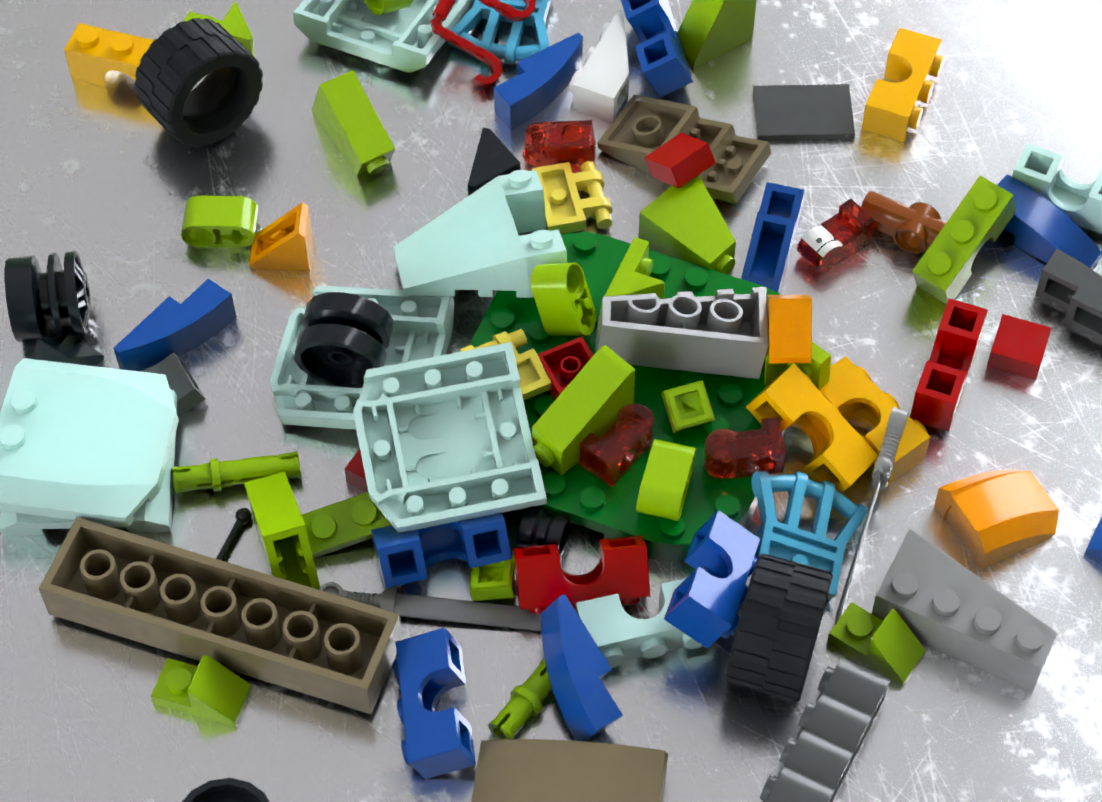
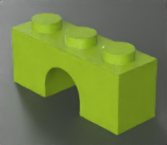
M980 175L913 269L912 273L916 286L947 304L949 298L955 299L972 275L971 266L981 247L988 239L995 242L1016 213L1014 195Z

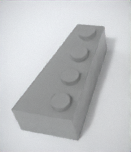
M753 287L750 294H734L733 289L716 290L715 296L694 297L692 291L677 292L676 296L667 299H659L655 293L603 296L596 331V352L603 345H607L630 365L760 379L769 345L766 287Z
M910 528L875 596L871 613L884 621L889 612L894 609L899 613L921 644L1032 693L1058 634L1055 630Z

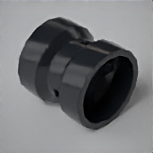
M536 506L528 507L520 524L517 544L522 547L556 544L561 556L569 537L572 518L559 513L550 517V515L544 512L543 508Z

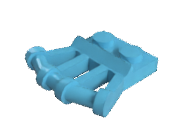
M475 0L473 7L451 31L469 40L474 45L491 52L498 59L504 60L505 64L515 65V62L550 47L545 25L552 0H536V7L533 13L526 20L520 22L509 20L493 8L484 5L479 0ZM499 0L517 10H525L523 0ZM484 18L488 19L481 41L469 35V33ZM500 21L513 23L507 45L494 43ZM525 25L534 26L538 44L519 46ZM448 42V44H449L450 46H452V47H454V48H456V49H459V48H458L456 45H454L453 43Z
M767 471L754 472L751 483L754 496L757 497L761 525L757 532V537L760 538L755 557L758 558L763 553L830 571L833 574L827 599L831 600L837 594L846 544L867 515L868 508L861 503L859 505L853 503L835 489L834 483L823 480L821 483L810 480L807 474L799 471L786 475H769ZM788 491L789 499L784 522L781 523L777 521L773 492ZM804 496L815 499L817 504L811 532L798 528ZM831 508H834L847 519L834 540L826 538Z

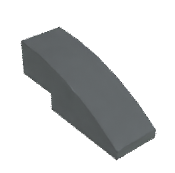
M1056 249L1042 270L1035 294L1068 309L1064 322L1102 340V276L1077 259Z

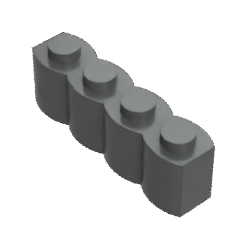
M845 658L840 659L835 669L828 666L817 688L823 694L817 704L808 702L798 724L804 730L798 740L790 737L779 760L785 766L778 777L772 774L768 777L760 799L765 802H833L882 707L891 680Z

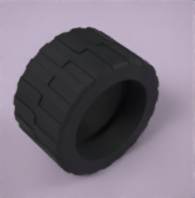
M194 18L190 21H182L177 23L176 26L168 28L150 44L149 49L146 53L144 52L140 60L139 67H137L136 81L134 82L138 101L175 140L177 139L179 143L199 147L201 145L213 144L218 140L228 137L230 133L236 131L248 119L260 98L259 95L263 87V72L259 67L260 63L223 26L211 19ZM203 77H205L204 80H203L196 88L193 89V87H194Z
M763 553L758 556L745 596L726 673V681L728 683L794 702L800 700L833 574L830 571Z

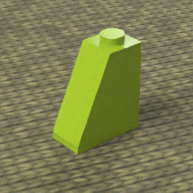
M692 0L678 29V35L686 60L693 69L753 39L757 0Z
M354 70L319 84L311 111L355 174L358 176L368 171L370 175H373L387 168L390 165L389 161L393 156L395 147Z
M699 175L679 189L670 186L640 212L638 237L649 241V245L660 253L727 275L734 268L736 263L734 259L736 240Z
M603 345L532 426V448L535 450L536 459L538 458L539 463L545 467L551 466L561 476L615 432L618 413L623 407L633 404L634 409L635 369L607 345Z
M285 471L245 482L244 485L253 520L271 576L319 590L320 583L306 526Z

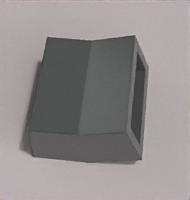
M172 353L158 364L140 371L166 375L169 388L174 390L177 396V416L188 412L206 399L185 362L175 353Z

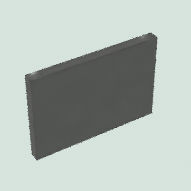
M849 84L753 86L757 140L855 138Z

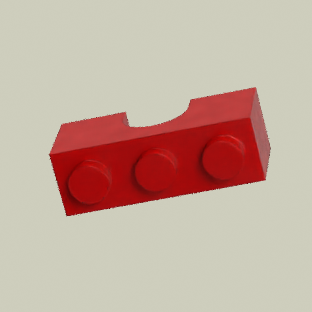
M948 299L937 330L930 359L926 361L915 392L910 414L912 420H917L922 424L949 432L981 339L988 309Z
M642 535L600 539V558L598 564L592 571L583 575L570 574L561 567L560 554L556 544L513 548L520 609H528L530 613L541 614L563 594L566 595L574 609H576V603L613 594L619 595L622 605L638 603L641 597H651L647 546Z

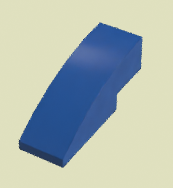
M578 32L517 62V76L494 87L495 113L510 131L531 120L547 108L565 90L583 62V36Z
M1008 174L997 184L1014 195L1016 213L1004 228V230L1015 235L1014 246L1045 263L1049 261L1056 249L1077 259L1090 269L1102 258V251L1090 237L1045 197Z
M766 182L741 279L759 284L779 293L804 203L805 190Z
M207 279L181 304L169 296L113 348L119 369L142 371L158 364L172 353L181 356L197 348L237 318L232 294L210 279Z
M563 594L541 613L544 658L553 694L568 728L576 741H587L607 729L621 718L623 714L601 681L612 668L570 601Z

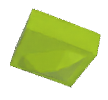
M703 380L668 389L661 393L673 433L711 423L715 420Z
M511 555L512 559L471 568L469 592L472 601L515 597L516 571L514 555Z

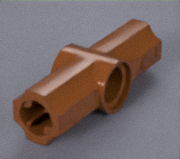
M868 191L857 216V222L892 236L897 246L911 254H920L924 250L927 251L947 223L941 220L939 212L929 204L915 202L908 206L874 191Z

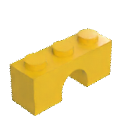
M78 23L64 48L72 80L106 87L114 71H120L136 81L135 74L137 67L140 65V60L154 40Z
M899 27L888 52L884 78L896 81L897 83L881 79L876 80L865 105L861 130L905 142L910 128L917 129L923 112V108L919 106L921 102L928 103L934 86V82L930 80L932 76L939 77L945 56L939 55L942 39Z
M845 356L830 367L829 382L819 391L831 404L838 408L841 415L847 421H860L873 429L864 438L870 447L879 454L892 407L901 408L891 394L884 393L871 381L869 374L862 367L856 366ZM909 416L896 456L894 457L895 460L888 485L925 460L930 436L919 421L912 420ZM876 460L869 466L872 470H874Z
M794 363L777 376L746 406L749 412L773 438L787 427H796L804 431L813 444V456L802 470L813 481L821 483L823 480L834 483L835 489L840 493L850 487L878 457V454L870 447L867 440L848 423L838 408L827 400L812 383L811 379Z

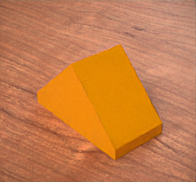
M303 202L255 234V240L251 248L250 267L255 270L310 271L314 240L308 205Z
M767 295L769 363H811L812 298L809 295Z

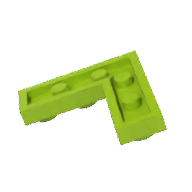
M368 492L301 514L306 526L313 558L372 539V529L391 525L370 499Z

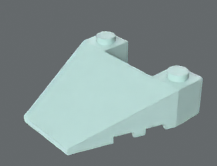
M516 170L507 175L497 176L395 245L393 253L404 296H455L456 290H478L479 297H493V290L516 291L517 298L534 297L531 290V274L534 267L538 264L567 263V251L559 229L552 231L544 230L546 229L544 191L537 171ZM535 231L532 234L519 236V233Z

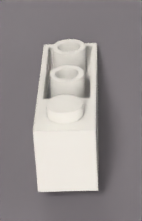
M621 10L617 11L611 23L606 22L600 34V41L596 47L592 46L589 49L581 72H575L569 87V92L573 93V110L611 123L619 115L629 94V65L624 12Z

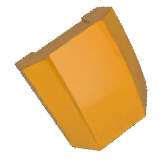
M995 470L954 481L938 489L934 505L963 542L979 570L1043 542L1056 534L1059 509L1031 471Z

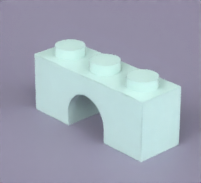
M1027 143L1013 170L1012 177L1045 197L1078 226L1102 234V170H1100L1095 182L1091 184L1076 183L1066 177L1062 171L1061 164L1064 156Z
M686 578L660 584L659 607L661 612L649 619H637L626 613L618 594L576 603V613L611 668L622 664L625 660L639 657L651 659L673 649L682 647L695 649L702 647L700 643L664 620L674 590Z

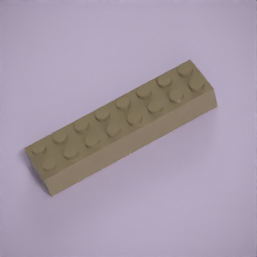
M76 517L38 588L47 612L50 615L198 661L201 660L203 655H207L230 671L369 714L374 709L393 660L396 657L395 642L403 640L400 614L79 517Z

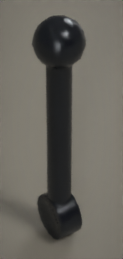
M240 508L237 510L235 515L236 522L216 559L225 561L243 525L251 521L252 513L249 509Z

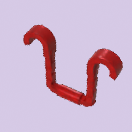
M439 0L433 11L434 19L430 20L433 34L439 35L444 40L453 43L458 48L469 52L472 56L486 63L491 68V76L484 77L478 74L471 82L481 88L492 86L501 76V62L491 52L474 45L469 40L443 27L441 21H446L456 0ZM479 0V2L493 8L502 16L515 22L526 20L536 7V0H523L525 10L521 11L499 0Z

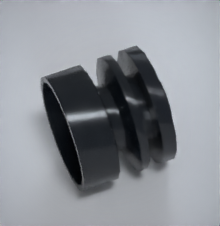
M77 251L65 253L64 270L57 253H51L48 256L47 272L42 273L34 255L8 258L5 261L6 303L11 329L17 342L44 339L47 335L49 320H53L55 329L60 337H67L69 318L76 335H86L88 333L89 314L91 311L90 288L87 274L83 270Z

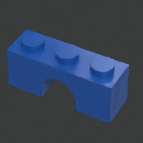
M621 0L626 19L640 44L635 46L642 72L661 98L692 83V75L668 1Z
M718 510L694 533L685 562L694 567L695 570L674 590L664 620L707 649L721 636L723 638L729 637L739 622L740 616L736 613L739 605L744 601L748 590L746 582L753 572L757 561L755 553L760 538Z
M502 513L398 533L392 525L371 530L378 568L385 588L428 579L427 568L443 560H464L471 569L512 559L506 523Z
M445 627L396 641L397 659L393 660V671L401 690V699L397 700V710L405 728L406 739L401 742V750L406 764L412 766L425 779L475 766L471 724L454 707L435 712L439 698L446 691L466 684L461 645Z

